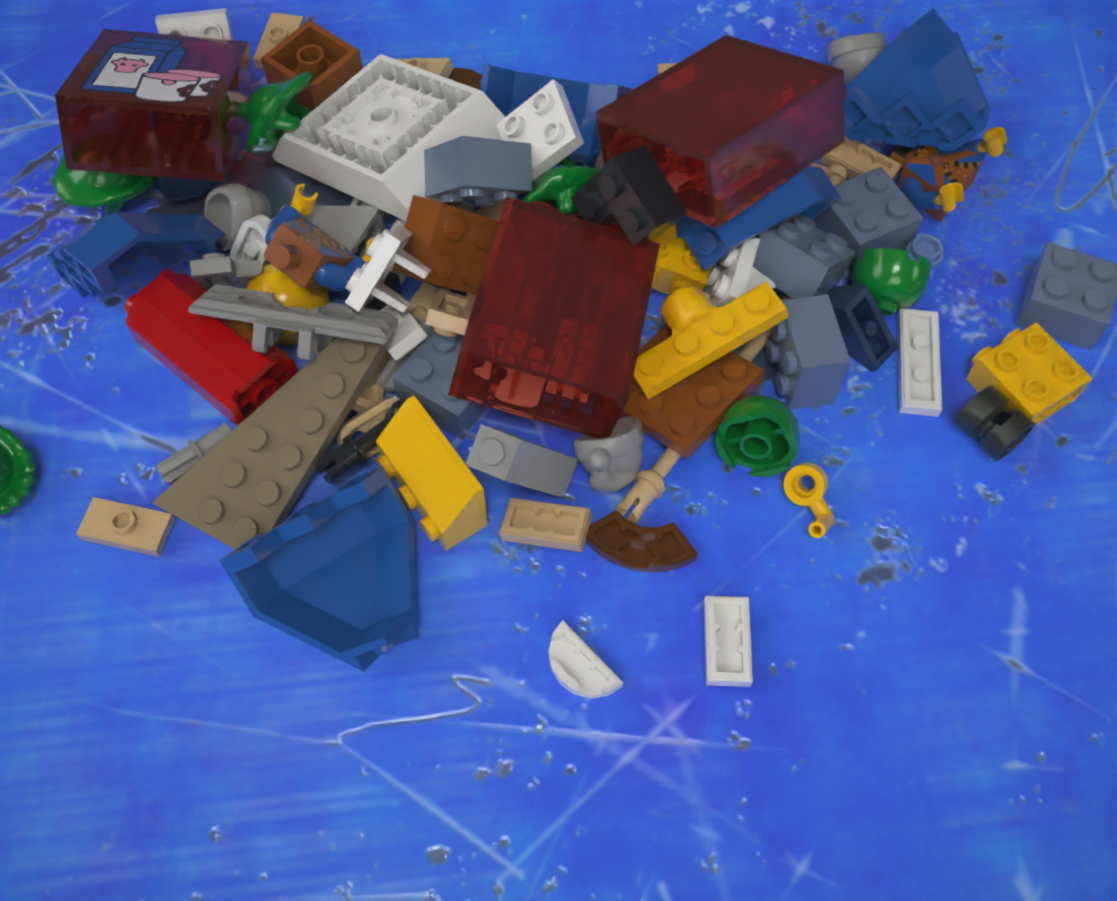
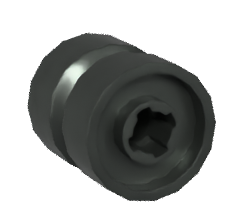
M989 385L962 408L954 419V423L970 438L979 437L981 439L979 446L997 462L1014 450L1029 435L1036 423L1019 408L1009 409V399L993 385Z

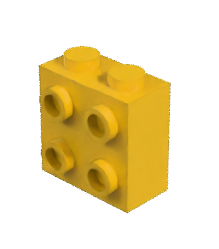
M675 223L664 233L634 247L632 245L624 279H634L641 287L651 288L669 295L682 286L690 285L703 290L707 285L710 268L703 270L684 238L677 239Z
M1037 322L1023 331L1019 328L1011 331L997 347L987 346L973 357L971 362L974 365L966 377V380L978 393L987 386L993 385L1009 399V409L1019 408L1036 425L1078 399L1093 379Z

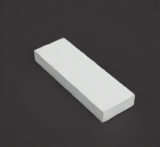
M899 309L897 314L899 413L939 417L942 412L939 314L934 311Z

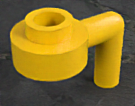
M803 462L787 472L783 487L785 494L793 503L810 507L816 519L809 525L808 531L812 537L821 538L835 523V517L823 498L828 489V477L825 471L817 464ZM805 475L810 476L814 480V488L808 489L804 487L802 477Z

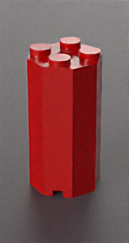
M171 269L163 270L153 281L127 299L124 305V310L128 314L125 324L136 342L238 426L298 373L294 359L275 344L268 346L266 353L253 351V327L247 322L189 313V306L207 290L187 274H177Z

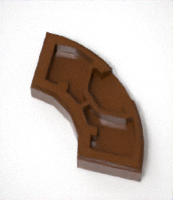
M616 510L591 524L585 541L602 558L633 571L665 572L687 566L698 558V553L674 522L661 527H642L627 521Z

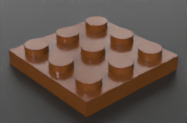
M665 324L626 363L667 340L672 335L668 325ZM731 351L648 400L625 363L600 387L597 403L619 417H636L642 424L643 432L688 459L719 427L722 417L732 404L748 397L764 380V369Z

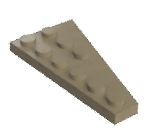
M337 337L152 503L234 549L257 534H265L284 522V519L289 514L316 469L315 462L318 459H322L386 352V348L383 344Z

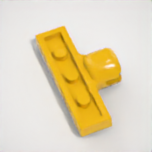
M767 281L722 307L713 306L700 288L690 285L682 286L670 293L661 307V315L672 331V335L667 340L626 364L649 400L789 318L788 310Z

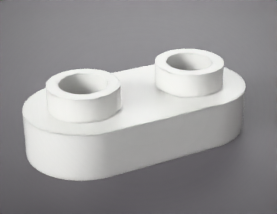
M256 215L242 223L230 251V257L234 262L257 260L261 262L263 267L271 264L264 258V252L267 248L265 242L266 230L272 220L264 215Z

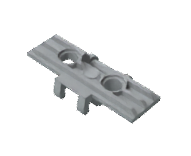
M215 284L189 306V313L254 323L252 350L255 352L266 353L268 346L274 345L283 335V329L299 332L297 358L310 361L313 353L319 354L322 348L327 347L337 337L385 345L397 328L399 320L387 311L363 308L358 312L349 305L331 302L319 308L313 307L311 310L295 306L285 307L275 299V293Z

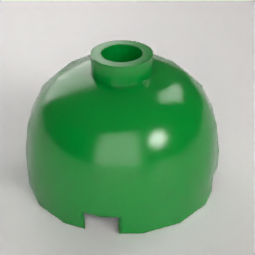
M892 248L866 249L864 257L861 258L858 253L854 256L852 285H868L882 315H895L896 310L911 307L919 302L925 294L932 264L926 257L920 255L919 262L908 259L909 251Z
M764 395L748 396L732 404L724 414L719 424L715 445L718 455L731 468L735 469L736 464L752 468L747 475L772 477L785 472L790 467L791 461L796 458L800 443V430L796 417L784 403L776 398Z

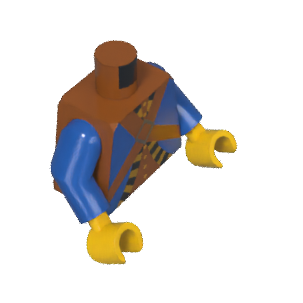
M1002 127L991 128L984 133V141L981 138L968 141L954 151L938 150V147L922 145L917 151H914L907 146L897 145L889 157L902 164L901 169L903 172L897 186L917 210H924L934 219L942 222L948 213L955 209L957 202L961 203L965 200L964 193L974 182L984 161L985 152L987 151V154L991 157H997L1003 152V145L1008 141L1005 129Z
M299 184L295 188L291 206L286 205L267 227L265 236L267 248L264 252V258L275 268L306 289L343 291L356 269H361L365 262L368 264L372 257L367 255L366 252L374 238L367 241L365 256L361 258L353 254L307 218H301L300 214L308 215L312 213L318 193H314L312 197H304L302 195L305 184Z

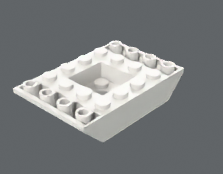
M380 54L303 118L298 129L294 131L289 130L280 138L272 156L276 162L406 221L413 195L440 202V198L425 197L424 150L461 136L502 140L497 124L505 116L481 90Z

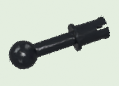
M406 399L395 401L388 410V417L356 440L348 435L342 439L343 444L315 462V467L320 475L326 471L327 475L323 477L326 482L332 484L357 464L364 465L367 462L365 453L377 445V438Z

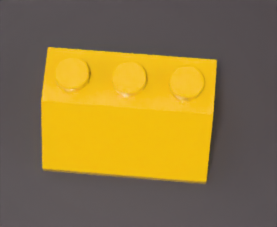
M414 395L409 397L377 438L376 443L380 457L375 460L378 467L383 466L389 478L394 477L400 488L397 489V492L407 509L412 510L416 508L422 519L419 520V523L431 542L438 539L445 551L488 525L484 488L467 465H465L464 461Z

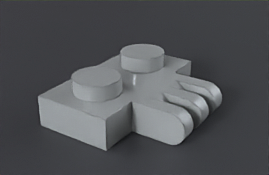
M209 253L203 255L200 260H190L191 276L207 291L215 284L246 289L247 284L252 278H256L264 272L263 265L257 260L234 262L230 256L226 257V255L221 253Z

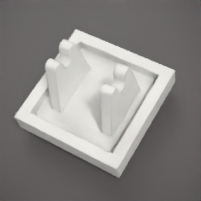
M227 8L156 16L155 22L159 37L183 40L180 46L188 49L178 69L205 70L223 74L224 77L219 83L241 81L242 74ZM211 81L209 84H214L217 81Z
M554 79L497 124L502 140L531 143L532 182L539 175L551 169L584 144L563 86Z
M398 225L390 231L385 229L382 234H377L366 252L367 255L372 257L368 264L365 262L361 269H356L345 289L351 292L345 301L347 305L359 312L376 297L402 313L408 309L411 303L387 287L383 282L395 262L423 279L429 275L431 271L429 267L403 250L413 234L411 231Z
M752 237L746 240L710 268L707 285L703 293L713 306H725L766 281L772 289L776 287L772 280L752 267L760 239Z

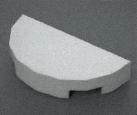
M562 620L552 633L548 651L551 671L559 684L574 695L586 698L609 696L622 688L623 682Z

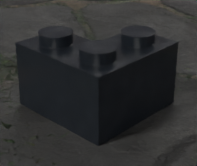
M645 144L612 157L571 197L591 231L617 220L633 247L664 233L687 214V211Z

